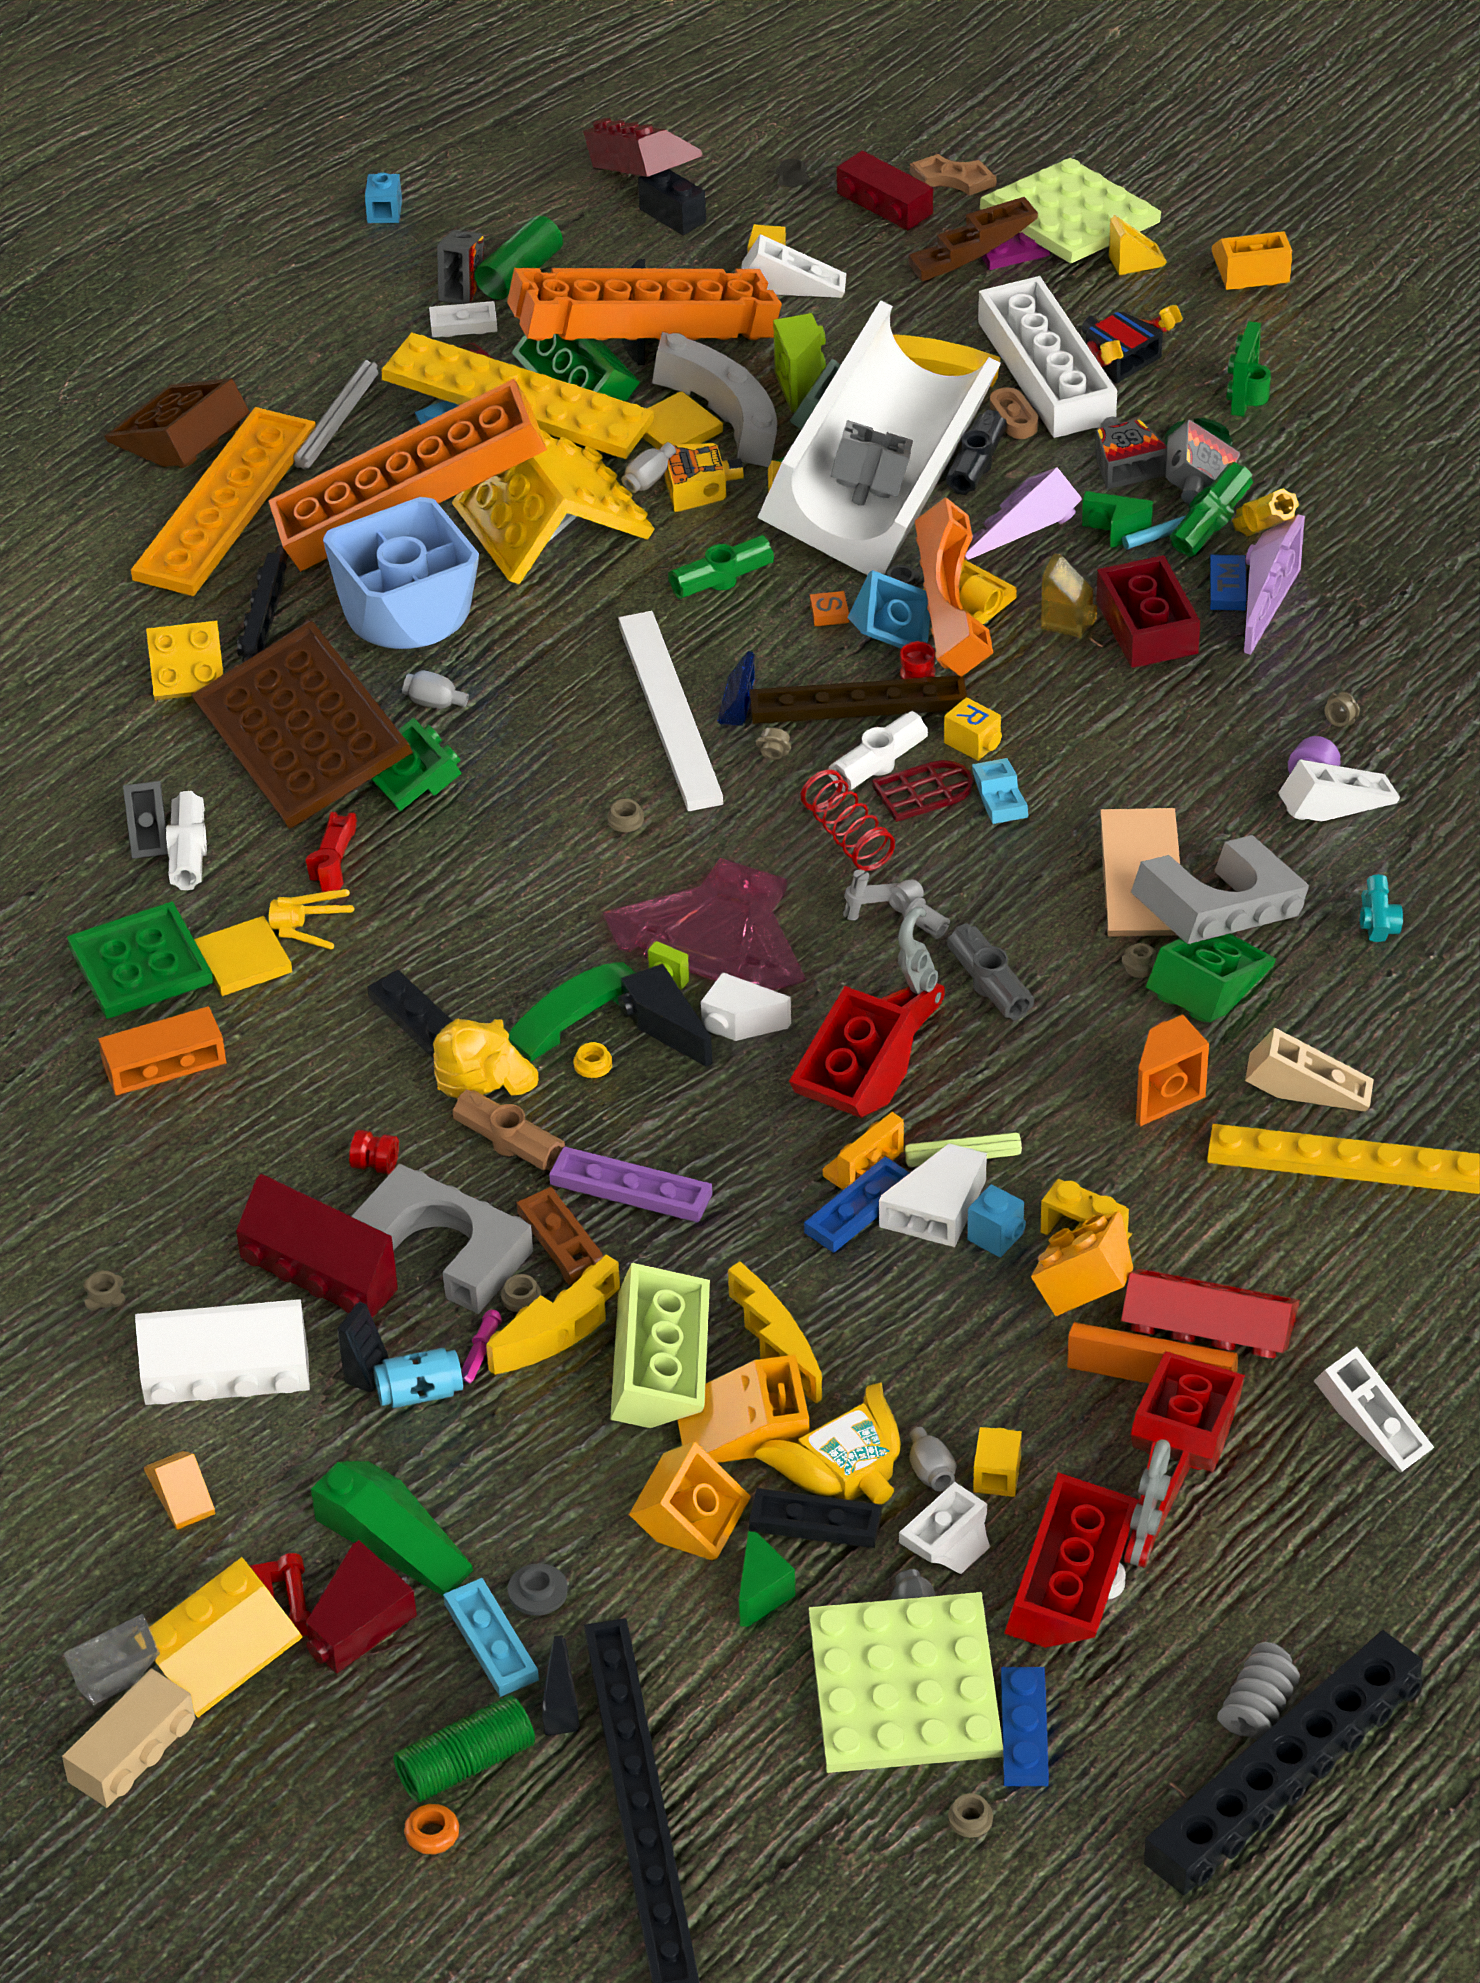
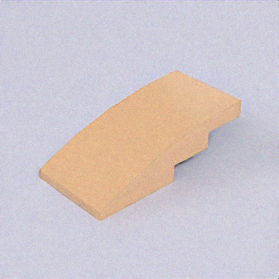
M1175 808L1101 809L1102 864L1108 937L1177 935L1131 893L1141 861L1170 855L1180 864Z

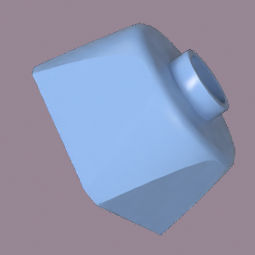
M418 497L326 532L323 542L338 597L348 624L360 638L386 648H420L450 636L467 619L472 602L479 553L435 499Z

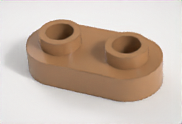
M1005 387L992 392L990 395V410L998 411L1000 416L1006 419L1005 432L1016 439H1026L1037 432L1038 415L1019 390Z

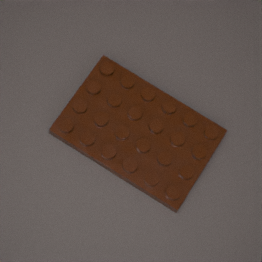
M313 621L308 622L191 694L198 708L288 829L296 826L413 753L406 739Z

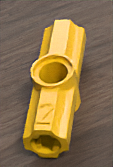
M1284 488L1244 503L1242 507L1236 509V515L1232 519L1235 531H1240L1247 537L1276 526L1294 517L1299 503L1296 495L1287 492Z

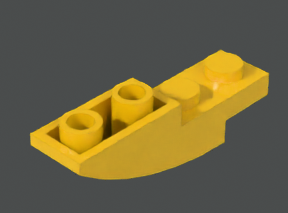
M605 1255L595 1265L586 1268L581 1278L570 1288L562 1290L553 1303L540 1295L529 1306L520 1309L516 1317L502 1330L496 1331L486 1344L489 1371L493 1374H500L538 1363L574 1345L605 1322V1302L620 1289L618 1261Z

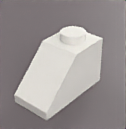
M722 973L701 1001L702 1024L707 1031L735 1041L788 1029L791 1025V998Z

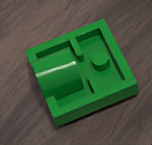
M1248 321L1244 334L1239 333L1237 336L1236 354H1231L1228 374H1233V381H1229L1226 400L1232 401L1231 415L1244 417L1248 406H1261L1269 400L1271 371L1266 366L1259 364L1262 323Z

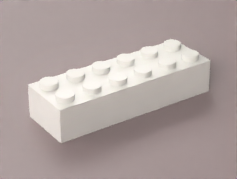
M1040 276L979 291L978 323L1053 438L1101 427V423L1106 418L1116 417L1117 389Z

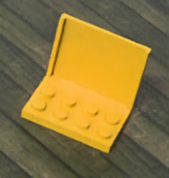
M541 429L540 432L547 448L546 451L457 494L452 501L453 506L510 582L517 584L521 583L527 572L531 569L566 513L647 540L655 530L646 518L647 512L634 503L631 499L632 493L620 485L616 480L617 474L602 462L601 459L603 457L597 450L589 446L585 448L578 447L564 437H561L559 440L555 439Z

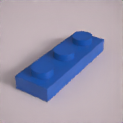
M885 1156L804 1222V1233L835 1253L879 1216V1199L881 1195L910 1174V1172Z
M1001 1667L1004 1786H1048L1045 1667Z

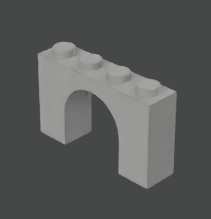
M1250 835L1225 841L1215 869V873L1236 892L1218 890L1203 884L1170 855L1141 861L1131 893L1184 942L1190 944L1299 916L1304 906V899L1309 885L1259 840Z
M400 1163L351 1216L391 1235L393 1251L406 1237L428 1227H448L465 1234L470 1239L469 1242L443 1271L445 1298L477 1314L484 1309L505 1285V1282L533 1252L531 1225L522 1218L511 1216L494 1208L486 1201H479L460 1192L454 1186L440 1183L428 1177L425 1173L413 1170Z

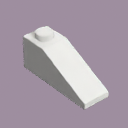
M761 234L742 261V269H760L768 281L767 290H773L776 295L842 298L845 294L846 273Z
M1306 760L1298 761L1278 792L1291 816L1299 820L1309 819L1321 822L1396 804L1400 799V796L1385 774Z
M1358 1347L1336 1361L1314 1380L1338 1414L1398 1472L1401 1473L1434 1448Z

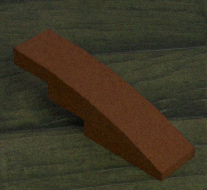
M1024 196L966 214V226L937 234V246L908 254L909 266L922 282L955 270L985 255L1014 237L1038 219V212Z

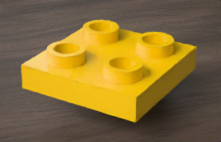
M964 559L959 581L961 605L963 611L969 613L981 624H985L1016 599L1017 588Z
M217 621L146 629L155 700L189 697L224 675Z

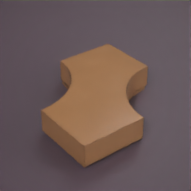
M936 154L910 164V174L932 187H952L970 196L996 186V176L979 160L956 162Z

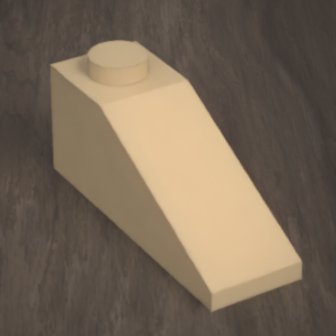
M1275 1027L1250 1052L1245 1077L1246 1082L1277 1098L1364 1112L1370 1107L1374 1079Z

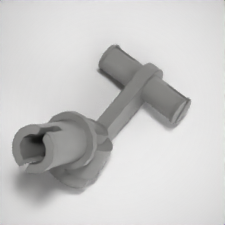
M864 870L854 871L851 886L846 888L844 896L847 902L843 916L847 917L848 920L858 919L862 904L889 901L891 907L902 913L904 918L911 909L923 907L927 914L925 917L919 916L915 925L932 935L935 939H939L945 934L949 927L947 924L950 923V919L926 905L925 899L922 898L924 891L919 882L911 879L894 884L867 885L869 873L864 874Z

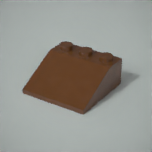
M232 378L173 384L161 391L104 437L107 442L163 467L178 466L179 468H184L193 464L197 460L196 455L201 451L208 450L219 443L218 438L224 433L237 429L241 425L240 420L250 412Z

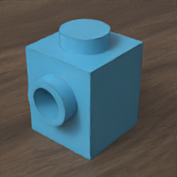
M368 174L365 191L367 223H399L402 204L400 174Z
M992 1184L968 1207L967 1240L1000 1258L1023 1234L1026 1226V1221L1024 1220V1201Z

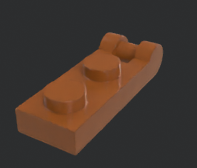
M552 1187L516 1202L517 1213L526 1223L531 1225L532 1233L559 1267L568 1285L574 1284L581 1278L586 1268L595 1265L604 1257L600 1249ZM581 1253L583 1258L576 1261L572 1258V1256Z

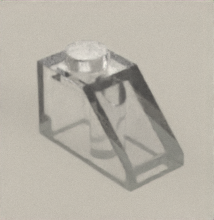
M143 1614L64 1652L78 1690L93 1705L133 1686L160 1655Z

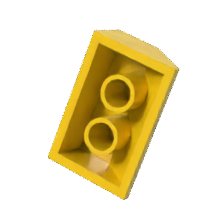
M243 1557L137 1636L166 1677L191 1693L194 1714L197 1718L303 1638Z

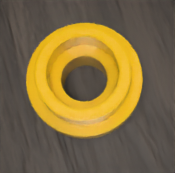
M596 1042L586 1043L578 1049L574 1056V1068L583 1077L598 1078L611 1070L612 1056L604 1045Z

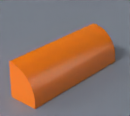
M1074 1322L1068 1336L1067 1368L1150 1384L1165 1351L1233 1372H1237L1238 1353Z

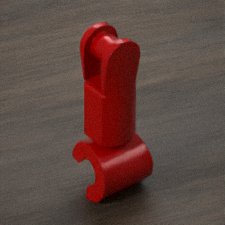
M330 812L318 851L311 853L305 859L309 879L313 881L319 880L322 892L340 890L343 886L341 862L348 843L356 831L357 818L355 813L350 812L348 816H338L337 812Z

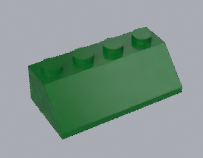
M553 334L552 339L537 341L527 339L526 335H524L512 351V354L529 371L575 384L597 393L606 394L625 402L640 383L601 340L594 338L569 341L562 339L558 334Z

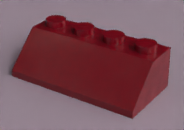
M604 118L593 122L592 128L583 131L594 168L649 177L703 156L699 148L665 129L653 128L652 124L640 126L638 122L627 124L624 120L611 121V118Z
M262 1173L256 1178L236 1230L240 1258L251 1266H259L275 1274L284 1282H291L306 1289L314 1297L324 1298L340 1306L347 1313L359 1301L365 1303L373 1318L398 1290L392 1236Z

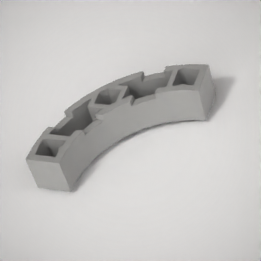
M662 332L652 383L682 391L689 396L691 391L708 400V407L717 413L724 422L731 423L735 430L734 438L737 444V459L741 458L742 462L769 467L777 432V418L773 403L762 385L745 367L739 365L726 355L701 343L687 339L682 334Z

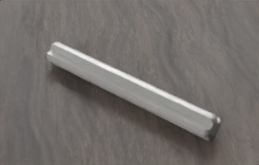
M363 361L294 454V465L297 468L301 467L307 470L311 467L378 375V365L375 362Z

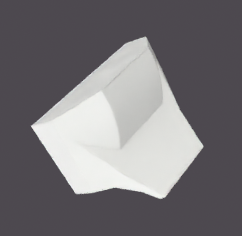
M954 1482L899 1532V1543L931 1563L942 1564L962 1574L990 1548L984 1524L987 1514V1503Z

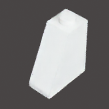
M953 1144L946 1145L881 1195L879 1199V1227L955 1247L968 1220V1207L979 1197L986 1182L987 1153Z

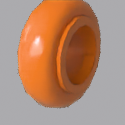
M426 1804L410 1813L405 1821L404 1834L407 1843L415 1851L435 1855L445 1852L453 1846L459 1836L460 1825L456 1815L448 1807L440 1804ZM431 1823L444 1827L439 1833L427 1835L420 1831L425 1825Z

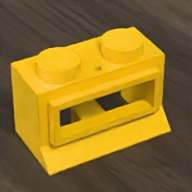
M1057 1179L1041 1200V1233L1048 1236L1063 1215L1080 1222L1075 1228L1077 1229L1082 1227V1224L1087 1219L1098 1213H1103L1104 1216H1107L1119 1210L1123 1217L1128 1240L1132 1233L1128 1232L1129 1208L1117 1203L1112 1197L1100 1196L1086 1190L1074 1181Z

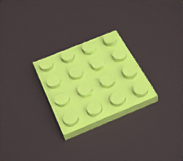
M1072 158L1065 159L981 197L979 207L982 210L1025 196L1038 212V219L1019 233L1022 232L1029 236L1037 244L1070 264L1109 246L1110 219L1114 215L1139 232L1160 223L1161 211L1151 206L1147 201L1134 196L1126 191L1125 188L1117 186L1101 174L1090 170Z
M982 1592L809 1607V1622L827 1773L1003 1757V1743Z

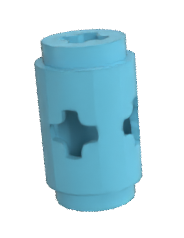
M439 1348L384 1359L383 1364L373 1367L377 1394L381 1406L391 1404L392 1408L452 1397L454 1392L463 1390L462 1373L455 1350L446 1351L445 1348ZM412 1360H418L419 1364H413ZM423 1390L425 1396H419L417 1391Z

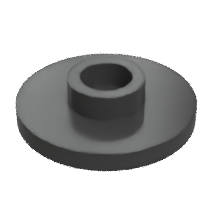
M538 1563L524 1566L512 1575L508 1583V1597L511 1604L518 1611L528 1615H545L557 1610L565 1602L568 1594V1585L564 1574L548 1564Z

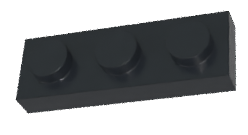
M399 970L367 986L368 997L434 1059L433 1042L441 1029L453 1022V1020Z
M756 1488L749 1518V1531L875 1548L882 1516V1504Z

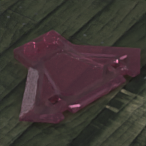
M720 858L700 887L603 912L606 923L620 950L630 953L636 947L646 949L644 958L648 959V949L655 941H658L688 954L690 973L717 981L722 973H726L770 990H777L806 982L802 969L773 913V910L787 891V879Z

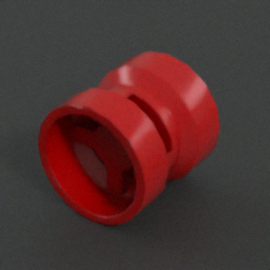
M921 641L905 644L900 651V664L902 666L900 669V679L935 677V668L933 667L936 661L935 649L930 644Z
M358 1129L353 1136L350 1146L349 1164L351 1168L365 1170L367 1167L375 1168L377 1173L389 1175L394 1170L398 1159V1137L387 1134L377 1137L371 1131Z

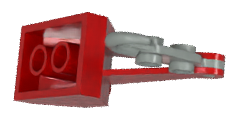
M915 907L908 912L901 923L898 934L899 946L901 948L898 955V965L901 966L909 987L879 999L844 986L789 1080L795 1093L860 1118L890 1103L907 1073L914 1034L926 1019L940 1007L945 995V987L937 983L938 972L934 970V964L925 944L913 939V928L919 916L925 917L927 914L923 907Z
M1168 1351L1164 1352L1135 1413L1131 1430L1132 1447L1143 1450L1150 1456L1147 1469L1144 1470L1138 1493L1141 1496L1131 1519L1130 1528L1133 1531L1126 1549L1124 1562L1142 1568L1146 1567L1156 1538L1189 1469H1204L1214 1472L1230 1430L1245 1375ZM1169 1459L1178 1461L1172 1478L1165 1475ZM1157 1499H1158V1500H1161V1504H1160L1158 1510L1155 1509V1508H1156V1504H1157Z

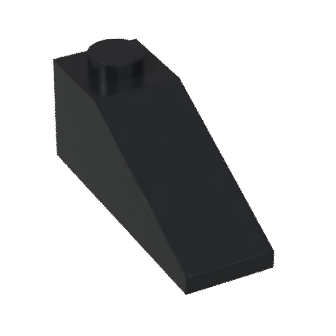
M663 963L621 978L622 994L618 996V1002L625 1017L630 1016L637 1028L698 1063L704 1066L712 1064L711 1036Z

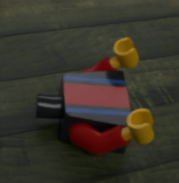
M1170 305L1159 312L1160 316L1150 321L1138 319L1125 312H1116L1102 321L1093 315L1086 318L1082 325V332L1086 334V345L1104 372L1114 383H1119L1162 357L1163 332L1173 329L1175 323L1183 320L1177 305Z

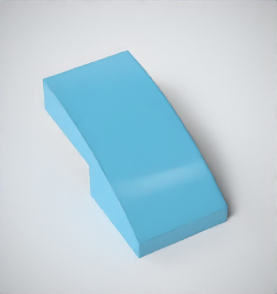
M1008 758L972 764V771L981 799L993 824L1028 818V805L1018 789L1017 774Z

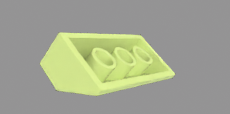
M631 1263L618 1292L610 1420L653 1428L703 1411L705 1405L710 1280Z

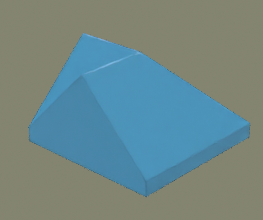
M874 570L870 571L847 618L862 634L898 648H902L905 644L915 641L928 643L930 614L927 609L928 599L926 591Z

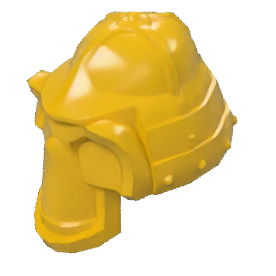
M458 1018L441 1029L433 1042L435 1051L434 1074L438 1086L437 1089L441 1090L448 1097L458 1099L467 1089L469 1091L475 1090L484 1095L493 1090L500 1089L502 1085H504L511 1096L522 1095L537 1086L539 1077L535 1066L525 1059L510 1043L508 1039L509 1033L504 1029L502 1019H494L491 1023H478Z

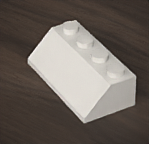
M301 1299L135 1314L140 1379L145 1405L195 1400L207 1401L218 1398L250 1397L253 1395L310 1390L308 1347Z

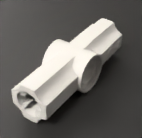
M915 712L905 713L885 728L874 727L866 730L862 736V744L831 764L828 770L837 771L843 778V781L847 782L848 790H852L872 775L882 776L890 773L894 769L895 759L928 736V728L923 723L921 716ZM829 775L833 781L838 780L837 776ZM843 784V788H842V790H841V791H843V792H845V786H844V784Z
M193 791L180 792L176 798L172 799L171 825L166 827L170 884L176 885L180 890H193L195 885L202 882L203 856L207 855L203 797L195 795Z

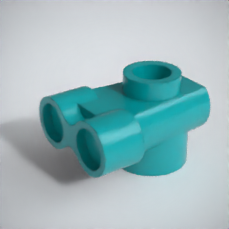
M1380 874L1370 876L1367 879V889L1361 893L1360 928L1368 929L1369 940L1373 942L1385 941L1388 934H1400L1403 925L1401 904H1388V880L1386 876Z

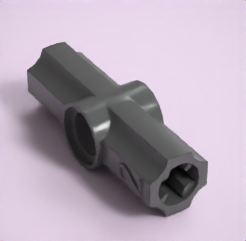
M966 923L956 927L955 931L947 939V946L973 977L974 990L979 995L989 997L1005 1018L1009 1017L1015 1021L1025 1017L1027 1011L1034 1005V997L1007 965L1008 957L1006 952L1001 948L991 946L976 926H970Z

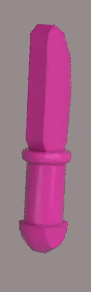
M491 1309L484 1314L480 1328L472 1339L473 1346L461 1371L462 1379L469 1384L475 1379L487 1352L486 1344L502 1322L501 1315L497 1310Z

